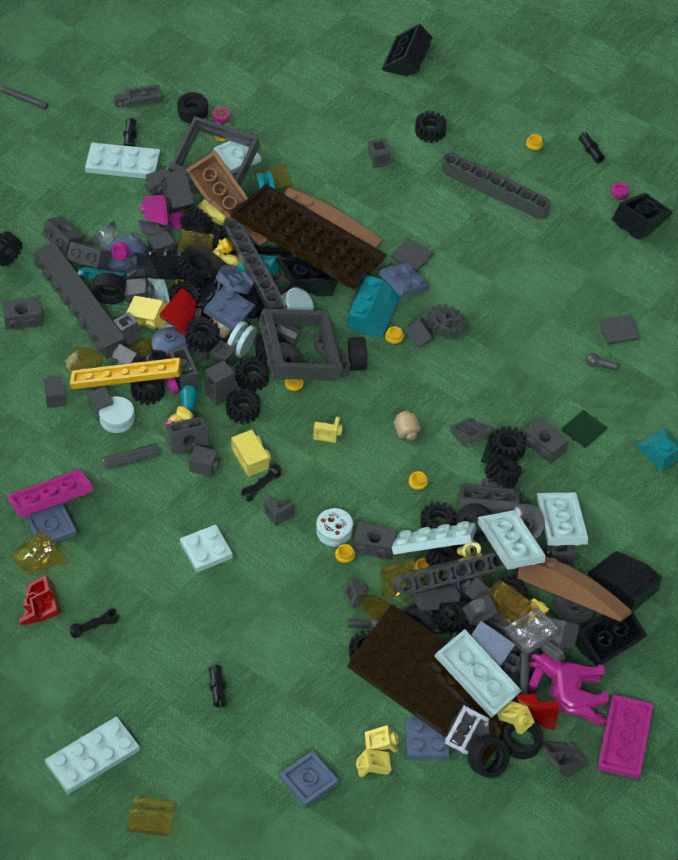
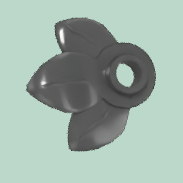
M139 220V225L142 228L141 232L144 234L156 235L168 231L169 234L172 233V227L169 222L167 225L153 221Z

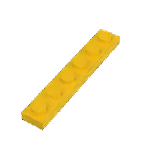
M180 358L72 370L69 385L71 389L180 377L182 361Z

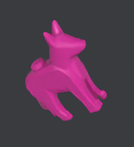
M545 652L541 655H532L535 661L529 662V666L542 669L546 675L552 678L551 697H555V702H559V709L568 715L580 716L590 723L605 726L607 720L604 714L595 713L592 708L606 704L608 702V692L604 691L600 695H593L580 689L582 682L599 683V675L605 674L604 665L588 667L571 661L562 660L557 662Z

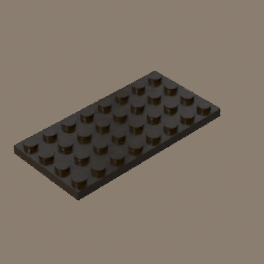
M267 184L235 208L230 216L238 223L247 226L253 232L264 236L270 242H274L284 250L291 252L299 259L308 262L314 268L325 272L331 278L340 281L346 287L353 290L387 256V254Z
M391 603L346 667L443 737H446L451 722L462 706L465 705L488 717L489 736L502 740L504 727L507 722L499 720L497 714L491 718L436 659L435 654L448 643ZM517 696L513 700H511L513 702L519 703ZM491 744L484 750L482 765L487 763L496 749L494 745Z

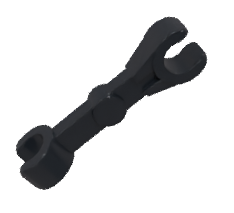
M254 245L258 254H280L282 257H290L291 252L284 250L282 247H260Z
M276 464L272 466L269 473L260 478L257 483L243 488L241 496L250 494L247 496L246 501L251 502L261 488H264L273 478L277 479L281 476V467Z
M111 608L99 618H93L91 621L81 625L78 623L71 625L70 634L72 638H78L83 632L92 628L95 629L102 624H115L119 621V615L110 617L116 614V610Z

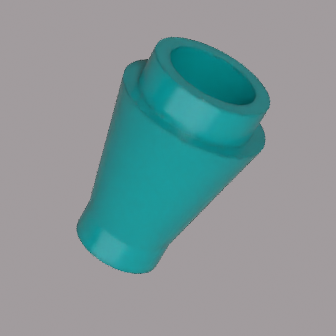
M186 385L179 392L181 405L193 414L198 392L196 387Z

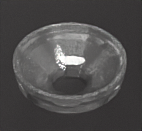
M114 220L88 242L92 246L103 248L112 242L117 236V225Z

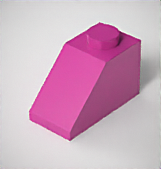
M165 195L143 196L144 203H140L141 214L145 213V219L167 225Z

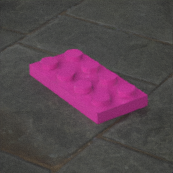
M78 469L9 494L7 499L18 517L21 518L28 517L40 510H47L53 505L66 503L72 498L85 496L93 491V487L84 473Z
M612 695L597 768L598 771L639 780L653 703Z

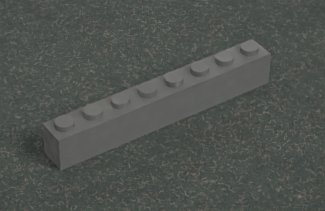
M53 242L35 250L36 258L34 263L38 269L41 268L44 278L51 282L54 292L59 293L62 303L64 305L67 304L71 315L77 318L81 329L84 328L86 330L89 340L94 341L97 351L102 353L107 359L112 357L113 351L119 344L126 347L125 337L57 245Z

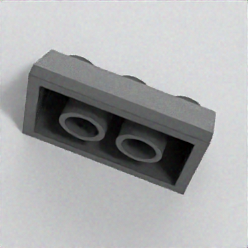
M460 484L458 513L464 506L474 503L486 506L491 511V514L508 512L515 506L520 505L519 489ZM478 512L470 513L465 517L464 521L472 523L478 521V517L483 515Z

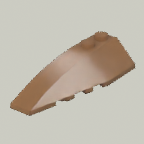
M215 151L186 169V173L190 174L192 182L204 199L227 219L231 218V213L235 208L248 199ZM243 225L248 236L259 246L268 241L264 236L253 232L250 228Z
M288 188L285 191L284 195L373 247L377 248L382 242L381 238L330 202L298 188Z
M545 557L544 563L519 567L518 579L618 621H622L631 615L632 611L608 590L583 573L558 562L555 558Z

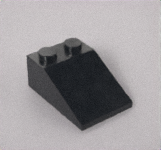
M643 193L620 202L612 221L619 228L628 231L633 238L642 239L652 233L671 216L673 211L647 193Z
M277 257L276 261L291 285L317 297L333 296L339 282L338 280L331 278L325 272L314 268L313 265L298 257Z
M216 278L205 279L197 305L199 309H202V316L208 317V320L211 317L203 312L204 308L224 286ZM252 286L249 294L235 292L255 305L246 319L256 318L261 299L254 286Z
M618 551L612 553L588 572L592 579L617 597L622 603L626 601L632 611L659 591L662 577L649 565Z

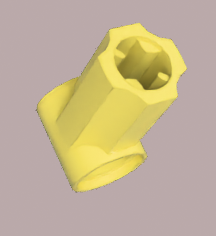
M203 199L196 206L199 210L202 209L204 214L207 213V216L211 217L213 222L224 226L227 218L208 201Z

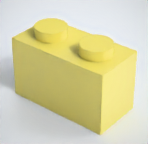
M140 296L133 297L127 312H130L138 321L139 327L144 325L150 329H163L166 321L160 318V313L167 306L164 301Z
M253 430L231 437V449L248 477L269 469L270 453L267 449L264 450L261 438L258 435L256 436Z

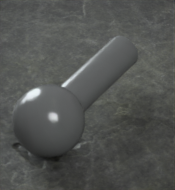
M591 353L586 357V364L589 367L601 366L616 371L620 369L619 363L600 359L595 353Z
M376 616L371 620L348 619L347 627L371 628L373 630L381 617Z

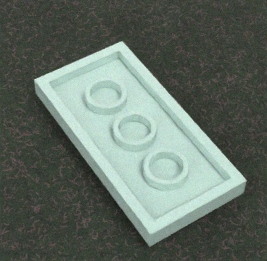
M91 142L85 172L146 179L147 174L157 171L160 149Z
M576 492L537 493L538 507L545 520L544 532L547 544L553 546L588 544V535Z
M516 510L478 517L480 528L507 570L545 562V554Z
M463 521L455 526L444 524L435 529L424 527L416 532H411L410 530L401 531L397 534L392 545L393 554L472 543L476 532L475 522Z
M465 629L435 654L436 659L491 718L522 691Z
M116 716L46 758L45 764L66 793L70 794L139 752L140 746Z

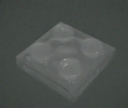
M539 608L504 628L505 634L525 655L560 635L559 628Z

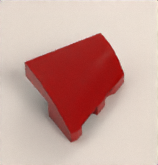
M181 288L162 310L160 318L174 326L176 332L185 336L186 327L189 321L192 322L197 302L187 291Z
M46 575L28 584L27 596L23 602L25 611L23 617H19L21 625L41 622L61 614L54 583Z
M518 694V702L521 705L528 706L534 721L538 725L546 729L555 730L559 713V702H537V694Z

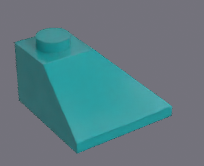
M665 427L636 445V448L661 472L678 462V439Z

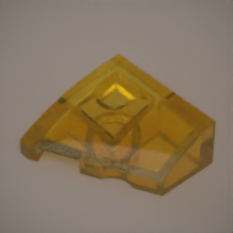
M43 530L11 554L12 560L25 575L34 573L38 569H49V566L68 563L64 555Z

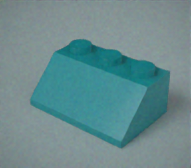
M367 275L348 314V329L383 338L400 300V296L383 279Z

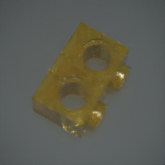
M500 579L487 592L498 611L497 614L518 628L530 615L532 602Z

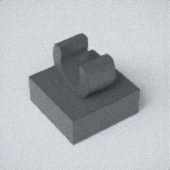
M357 578L349 580L343 593L350 607H358L361 600L366 598L365 592L370 590L367 584L360 585Z

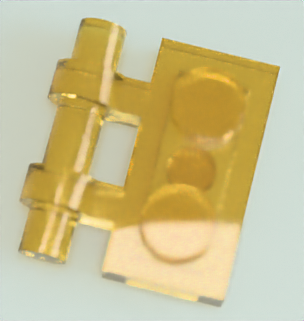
M408 558L406 563L402 565L396 562L380 570L381 595L385 600L400 594L392 589V579L399 574L416 570L413 559ZM405 580L402 581L401 588L406 586Z
M142 796V798L133 797L132 806H140V808L130 809L127 831L171 836L174 813L166 811L175 810L176 802L168 801L166 798L156 800L149 799L148 796ZM148 807H149V808H157V809H159V811L147 810V809H148Z

